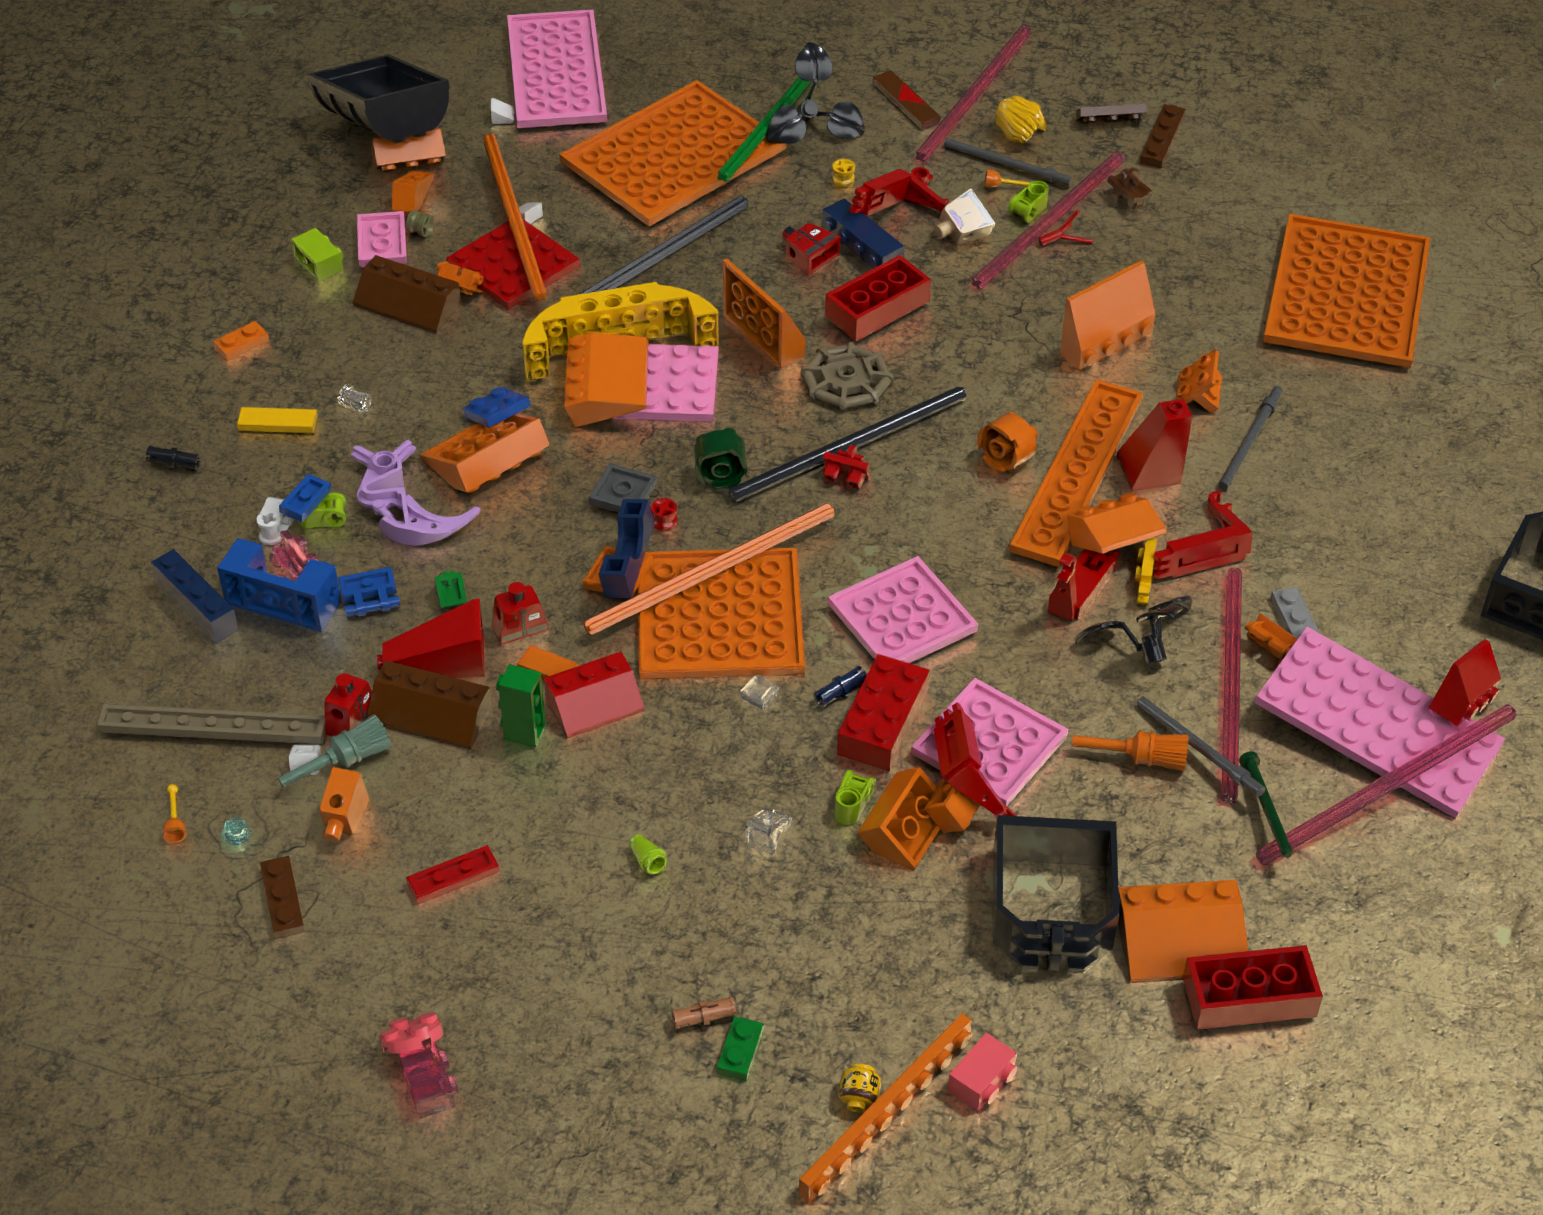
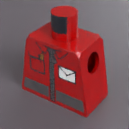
M807 223L798 230L789 226L783 231L782 238L786 240L787 258L808 276L840 255V236L814 224Z
M513 582L509 585L508 592L498 594L495 597L491 625L500 645L549 630L543 608L532 586H524L521 582Z
M347 673L336 677V684L324 701L326 735L337 736L343 730L348 732L366 719L372 694L369 682Z

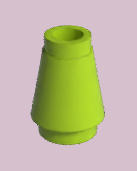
M637 834L630 839L629 847L643 872L654 875L665 868L667 858L663 849L641 834Z

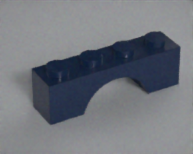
M623 499L617 516L618 541L614 555L604 556L599 571V578L605 597H632L655 523L649 499Z

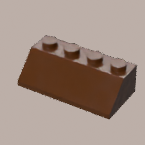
M375 255L362 270L353 299V306L437 334L461 306L459 282Z
M385 661L374 680L366 719L375 714L385 728L471 750L492 709L490 687Z

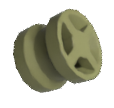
M412 210L406 220L407 232L412 234L417 232L420 236L426 238L433 229L434 218L432 215H422L417 210Z

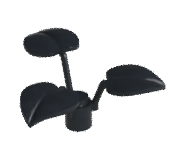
M812 42L806 43L796 58L795 71L803 81L810 82L813 80V85L805 97V101L797 109L791 105H785L773 114L768 126V141L784 144L799 142L806 133L804 121H808L815 116L831 117L827 122V129L835 137L852 139L862 135L865 132V126L861 112L856 105L844 101L837 103L833 107L832 113L819 112L817 103L811 100L818 80L825 81L830 77L832 63L823 48Z
M1191 596L1177 597L1149 608L1147 613L1136 618L1137 623L1150 620L1152 634L1142 637V643L1137 641L1125 622L1121 621L1103 622L1087 627L1078 634L1075 643L1077 644L1083 637L1092 632L1119 628L1123 629L1135 645L1136 651H1142L1146 665L1167 660L1162 641L1161 617H1174L1176 613L1183 609L1189 611L1192 606Z

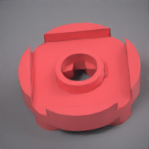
M429 1012L422 1014L418 1019L408 1021L406 1017H402L389 1022L390 1029L383 1031L379 1039L384 1052L388 1048L390 1054L405 1053L422 1048V1041L431 1038L432 1043L443 1036V1029L437 1014Z

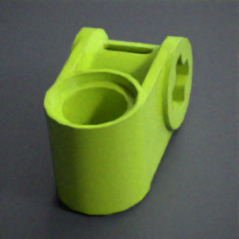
M1042 181L1029 183L1026 188L1011 199L1008 205V212L1023 217L1027 223L1032 222L1037 215L1047 208L1048 185Z
M329 493L302 523L297 521L298 524L308 529L314 527L336 528L344 525L347 519L344 512L347 503L346 497L340 493Z
M848 769L835 797L834 816L838 823L853 825L859 821L863 810L872 798L876 786V778L870 777L868 779L855 775L852 770Z

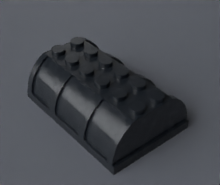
M390 54L307 74L311 91L322 107L394 143L403 142L406 140L405 137L411 135L413 137H423L427 131L434 130L442 121L449 103L450 87L448 79Z

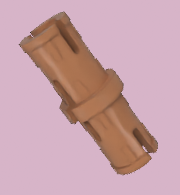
M732 996L707 1003L703 1000L699 1001L698 1005L672 1010V1018L676 1030L701 1023L703 1026L709 1025L710 1021L736 1016V1007Z

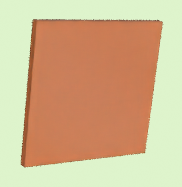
M769 548L638 613L640 679L805 674L797 548ZM731 549L645 552L652 554L654 562L638 586V595Z

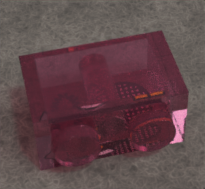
M431 1041L423 1043V1047L417 1050L399 1053L402 1071L419 1119L456 1107L454 1095L459 1093L454 1075H447L446 1069L450 1068L445 1050H438L436 1041L433 1043Z

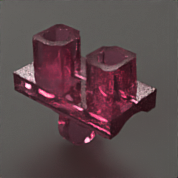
M288 530L280 532L282 537L280 545L272 548L273 552L270 555V562L276 568H287L294 579L297 580L309 560L314 559L318 561V557L315 553L306 554L307 541L303 536L292 537Z

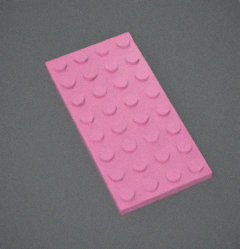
M593 9L507 15L517 128L607 122Z
M1309 627L1305 628L1254 701L1255 704L1455 819L1506 739L1472 719L1471 721L1465 720L1459 726L1454 725L1429 709L1434 699L1433 697Z

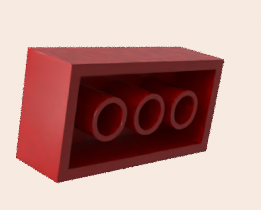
M898 255L826 293L825 316L854 341H858L930 302L931 279L904 257Z
M877 654L838 732L837 755L890 772L928 693L930 669Z
M1307 945L1187 957L1182 979L1197 1030L1311 1018L1318 1015L1323 995Z

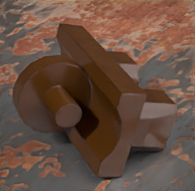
M1135 168L1123 169L1119 174L1115 176L1110 175L1107 179V182L1113 187V194L1120 198H1127V206L1132 210L1142 207L1144 199L1152 196V190L1139 180L1140 172Z

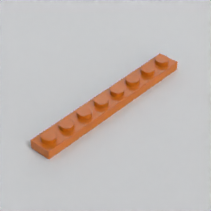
M961 1013L799 1178L800 1197L809 1203L816 1195H822L829 1187L831 1179L837 1173L842 1174L845 1172L858 1151L860 1153L864 1152L870 1145L872 1137L879 1130L882 1132L889 1126L893 1115L899 1109L901 1111L906 1109L912 1101L913 1095L919 1089L924 1090L929 1085L933 1074L939 1068L943 1070L950 1063L952 1055L958 1049L962 1050L968 1045L972 1037L970 1033L972 1019Z

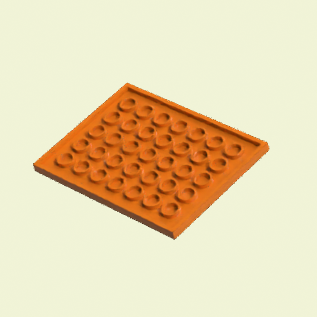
M696 80L560 153L559 156L560 162L647 226H651L787 149V144L770 142L766 135L727 182L719 180L717 178L719 169L759 122Z
M1289 213L1263 342L1411 368L1431 237Z

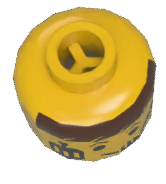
M856 1063L852 1064L851 1068L843 1071L838 1098L843 1104L847 1105L846 1109L848 1111L859 1114L864 1113L865 1109H868L879 1098L882 1080L876 1073L875 1068L866 1064Z

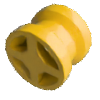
M849 159L836 160L832 165L834 172L832 175L833 184L841 188L852 186L855 182L854 162Z

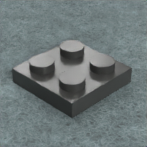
M609 463L589 496V505L619 513L623 499H649L657 485V476Z

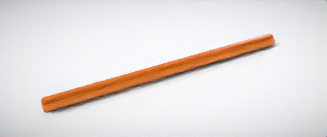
M492 133L489 135L485 134L483 143L534 300H545L547 298L546 289L496 137Z
M829 503L819 506L585 620L584 629L589 635H594L833 518L834 508Z

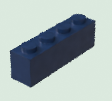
M845 198L822 209V228L840 236V243L868 264L871 269L898 255L904 257L905 246L865 214L850 212L849 208L852 204Z
M174 549L151 561L156 584L215 644L239 631L234 608Z

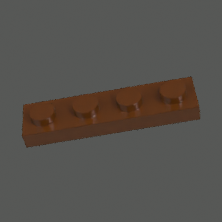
M1163 105L1141 154V164L1162 168L1184 119L1186 109L1175 105Z

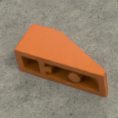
M410 171L395 180L392 190V210L404 211L405 215H409L412 210L418 211L425 200L433 181L434 173Z

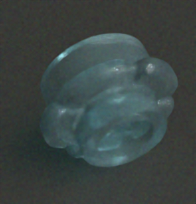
M241 818L229 819L224 824L222 838L226 842L229 841L231 845H239L251 836L249 825Z

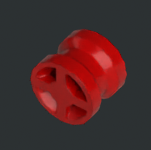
M669 498L655 500L651 506L655 521L654 528L660 531L674 529L678 523L677 504Z

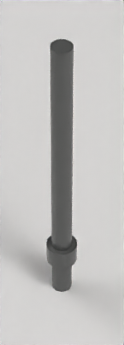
M948 138L944 142V147L1040 176L1043 180L1051 183L1056 181L1070 186L1072 182L1071 176L1058 173L1056 169L1050 167L1042 168Z
M1273 387L1269 396L1265 397L1261 403L1259 414L1218 484L1220 489H1228L1267 418L1277 408V401L1282 394L1280 387Z
M1144 696L1139 698L1137 706L1174 734H1188V744L1229 774L1230 779L1240 787L1245 786L1258 797L1265 792V787L1253 779L1251 773L1242 766L1237 767Z

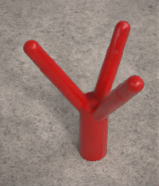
M1076 210L1057 230L1038 238L1041 246L1058 239L1092 244L1093 240L1062 234L1072 226L1071 222L1080 214V210Z

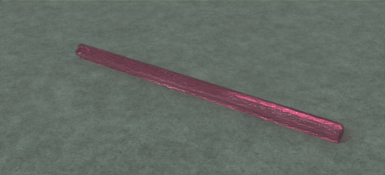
M1023 24L916 151L917 160L925 162L1031 35L1030 26Z
M1115 151L974 275L972 277V285L978 289L986 285L1124 162V154Z
M1231 567L1228 569L1226 584L1222 755L1238 767L1242 571L1239 568L1234 569ZM1222 770L1221 799L1224 803L1229 802L1233 804L1237 801L1238 785L1230 779L1229 774Z
M1510 704L1504 705L1287 832L1286 836L1292 850L1516 718V710ZM1276 840L1258 849L1255 854L1261 865H1267L1282 856Z

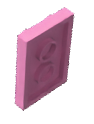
M404 211L358 214L359 267H365L375 255L401 264H407Z

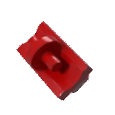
M850 445L847 451L840 449L838 455L825 451L823 456L824 480L835 483L841 473L848 475L846 479L847 486L859 490L864 480L869 481L871 477L869 463L863 462L864 456L857 454V446Z

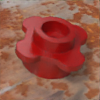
M916 167L911 171V174L927 187L928 182L933 180V175L924 167Z

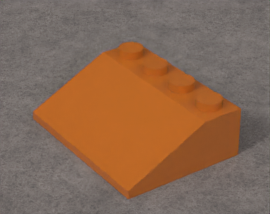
M727 258L724 259L723 316L781 369L804 358L806 340L788 313Z
M1142 260L1066 298L1060 355L1078 370L1094 364L1103 357L1111 355L1122 347L1128 346L1139 338L1153 332L1155 309L1145 263Z
M590 332L568 338L564 408L575 427L646 409L647 337Z
M516 413L491 427L475 423L424 451L419 456L421 460L454 489L471 493L478 490L484 482L498 479L501 473L507 469L519 467L523 460L540 455L542 450L550 446L540 418Z
M1237 879L1118 887V927L1130 983L1182 979L1187 957L1248 951L1243 903Z

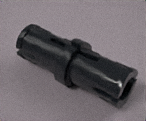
M150 445L147 448L146 455H150V457H146L147 462L166 464L169 468L178 466L198 470L201 461L197 460L201 459L200 454L181 452L178 448L174 447L172 449H164Z

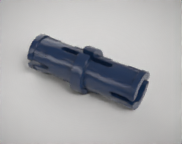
M857 666L843 676L838 675L834 677L830 684L814 692L815 701L817 704L820 703L819 706L823 708L841 696L846 697L849 695L850 690L864 682L867 676L865 670H862L861 666Z

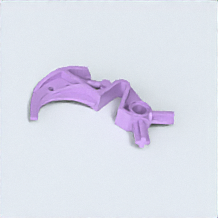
M410 440L404 441L393 452L380 451L374 454L361 446L356 445L353 448L354 452L351 453V458L368 467L357 491L358 502L368 510H373L374 514L383 517L378 526L383 535L389 539L409 546L436 542L463 528L481 512V508L474 506L462 515L443 517L424 510L411 495H406L405 487H402L404 486L402 463L416 451V447L412 445ZM398 507L400 510H403L405 521H396L394 515L387 509Z

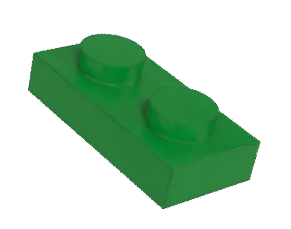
M734 1016L717 1065V1074L747 1081L764 1032V1023Z

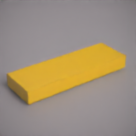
M241 407L237 428L238 431L314 433L318 417L317 409Z

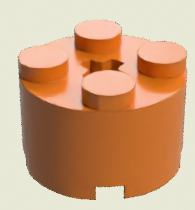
M1008 412L979 431L977 445L978 449L982 448L985 454L982 458L989 467L998 472L1013 470L1033 457L1036 451L1038 433L1033 425H1029L1014 412Z

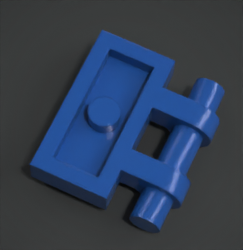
M391 567L338 577L343 603L355 602L353 605L345 606L347 617L353 615L362 617L366 616L368 612L378 610L387 612L390 611V608L400 606L399 596L387 597L389 594L397 593ZM379 597L378 600L363 602L364 599Z

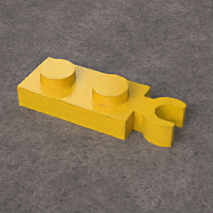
M1157 538L1146 539L1145 548H1139L1138 563L1143 564L1142 567L1137 566L1135 582L1140 583L1137 604L1148 605Z

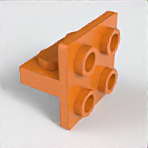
M1216 349L1202 355L1191 366H1186L1179 374L1176 400L1185 399L1187 404L1195 400L1210 413L1219 409L1222 375L1217 370L1219 352Z

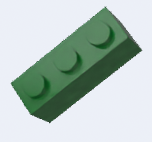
M509 664L504 675L500 674L496 683V690L499 691L500 696L498 708L501 709L502 714L500 726L503 727L504 740L536 748L546 728L541 672Z

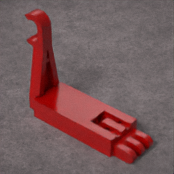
M897 169L863 183V186L856 188L854 193L856 196L852 199L853 204L850 205L849 211L852 213L861 212L868 216L904 201L905 198L942 213L949 200L942 199L907 171Z
M1214 491L1208 495V507L1223 528L1168 541L1165 550L1154 553V578L1160 579L1168 576L1174 578L1245 560V555L1251 553L1253 532L1232 512L1231 503L1223 505L1218 503L1222 500V491Z
M1084 549L1078 558L1064 553L1059 560V563L1063 564V568L1057 576L1058 582L1049 596L1048 612L1071 622L1073 619L1079 620L1114 572L1121 552L1115 550L1110 556L1111 551L1099 553Z
M956 702L952 705L953 712L947 709L943 712L944 718L940 715L935 718L936 728L933 730L941 776L953 788L992 812L996 820L997 815L1017 816L1001 801L979 770L982 765L973 721L964 712L962 706Z

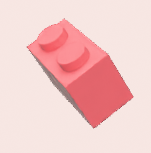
M986 1032L949 1074L948 1092L976 1111H979L985 1103L991 1104L999 1092V1087L1004 1081L1009 1083L1017 1071L1015 1066L1017 1052Z

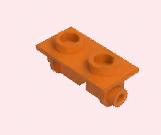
M447 261L438 263V276L459 282L460 292L473 295V291L483 292L477 289L478 285H481L483 282V276L479 272L463 268L461 276H458L460 266L448 263Z
M1262 613L1259 614L1255 622L1249 621L1245 627V630L1248 631L1247 636L1281 660L1284 659L1298 640V638Z

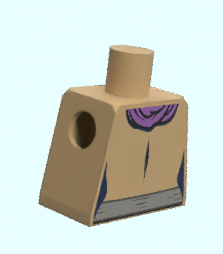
M969 189L944 207L939 217L941 223L936 225L934 229L940 239L950 235L954 243L959 245L989 236L995 222L974 191Z

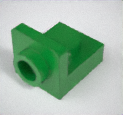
M445 571L435 577V589L437 590L440 610L456 608L467 603L461 572Z

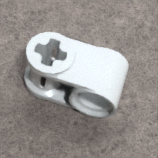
M268 497L260 514L257 516V525L261 529L259 539L264 545L273 546L280 543L289 526L294 521V519L279 513V505L284 499Z

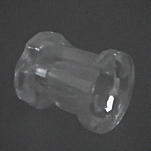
M346 384L339 392L338 403L342 406H351L358 413L363 414L369 409L372 396L368 392L364 391L362 393L355 390L352 385Z

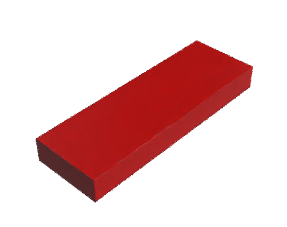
M486 845L406 877V882L419 905L500 872V868L489 846Z

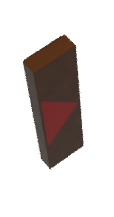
M892 70L873 77L872 83L921 130L940 123L941 116Z

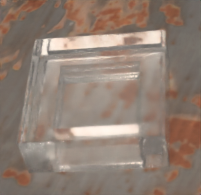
M756 674L740 691V698L763 710L779 693V686Z

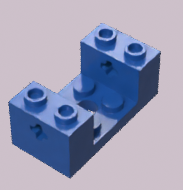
M237 538L217 567L223 597L231 606L323 632L341 604L335 565L310 559L297 580L293 581L289 578L279 577L267 572L261 544Z

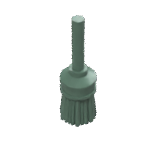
M373 714L348 732L343 730L339 735L330 737V748L325 750V754L280 776L278 781L281 787L284 788L329 764L332 766L339 764L347 769L350 765L361 762L362 758L391 748V740L383 723Z

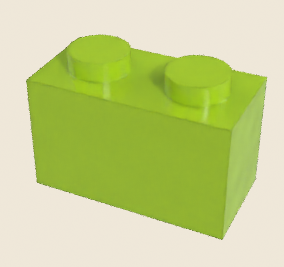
M317 228L291 239L294 258L319 282L343 271L342 260L344 256L341 249L335 247L327 235H323Z

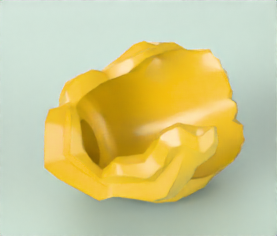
M1019 96L1003 99L999 103L995 113V122L1002 129L1007 140L1024 143L1032 137L1033 132L1037 129L1045 131L1046 122L1038 103Z

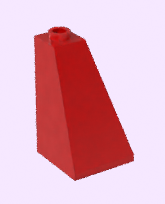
M1185 399L1159 402L1117 451L1116 457L1132 491L1181 483L1193 418Z
M480 598L462 604L382 643V655H377L378 671L381 670L385 661H390L453 678L485 676L484 630Z

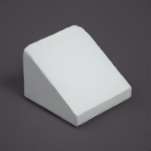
M491 98L492 124H514V107Z
M540 202L525 203L519 207L522 218L530 224L543 216L542 203Z
M321 745L292 746L289 754L290 771L321 756ZM317 770V771H315V772H313V773H311V774H309V775H316V774H318L319 770Z

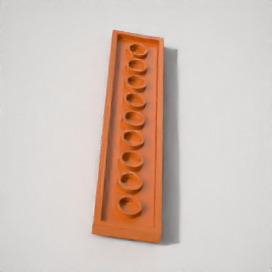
M1098 379L1095 380L1010 543L1009 552L1056 567L1060 566L1059 560L1067 552L1071 544L1067 515L1078 512L1077 509L1080 507L1090 506L1143 400L1144 393Z

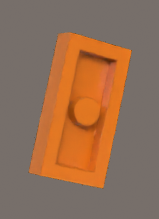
M253 321L214 340L213 345L214 349L226 361H229L268 342L269 336L256 321Z

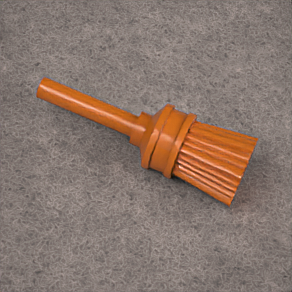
M1138 730L1134 738H1127V741L1073 735L1072 746L1126 752V755L1131 756L1137 766L1141 764L1151 767L1152 764L1185 772L1188 734L1155 735L1154 731L1150 733Z

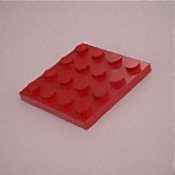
M523 219L545 288L581 266L580 259ZM509 221L446 257L448 263L461 267L460 275L463 268L479 272L483 276V282L477 288L507 310L533 296Z

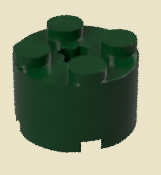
M725 428L701 434L696 438L694 456L698 480L704 485L706 483L712 484L713 488L727 489L738 485L744 474L746 476L748 469L745 443L736 434V431L732 428Z

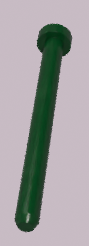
M1252 751L1246 752L1239 758L1240 766L1249 771L1251 777L1265 787V792L1258 797L1281 855L1289 858L1292 856L1293 850L1258 768L1260 765L1258 754Z

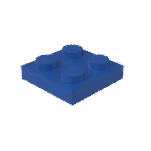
M498 387L491 390V394L483 398L471 400L469 405L462 408L465 418L486 427H491L530 407L531 404L527 396L504 387Z

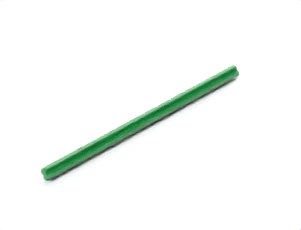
M798 77L719 169L717 176L719 180L727 182L767 135L768 126L773 114L782 106L792 105L812 81L806 82Z

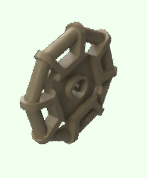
M854 342L836 347L818 348L816 354L807 365L801 368L800 372L802 378L806 381L810 391L809 396L812 399H819L838 406L840 410L870 403L874 405L878 403L879 397L894 381V376L889 372L884 361L885 357L881 352L875 353L854 345ZM821 362L827 363L826 365L819 366ZM871 366L877 367L878 371H873ZM815 377H821L823 381L817 384ZM872 381L878 382L874 389L870 387ZM863 393L862 395L847 397V395Z

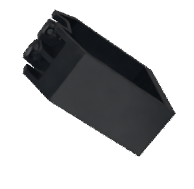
M1543 512L1525 515L1491 580L1480 616L1543 640V591L1507 577L1518 555L1536 551L1543 552Z
M997 815L993 848V943L1022 969L1038 970V959H1047L1049 971H1060L1061 960H1068V972H1085L1109 953L1114 946L1119 919L1116 821ZM1003 861L1105 866L1106 917L1096 925L1080 924V922L1019 920L1003 906Z

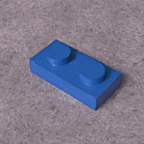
M308 473L279 505V513L302 523L330 493L331 483Z

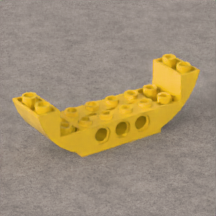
M652 282L561 297V301L549 306L530 323L522 343L526 381L550 377L549 357L567 354L568 338L590 332L647 337L648 340L689 334L693 346H719L718 310L709 301L695 293Z

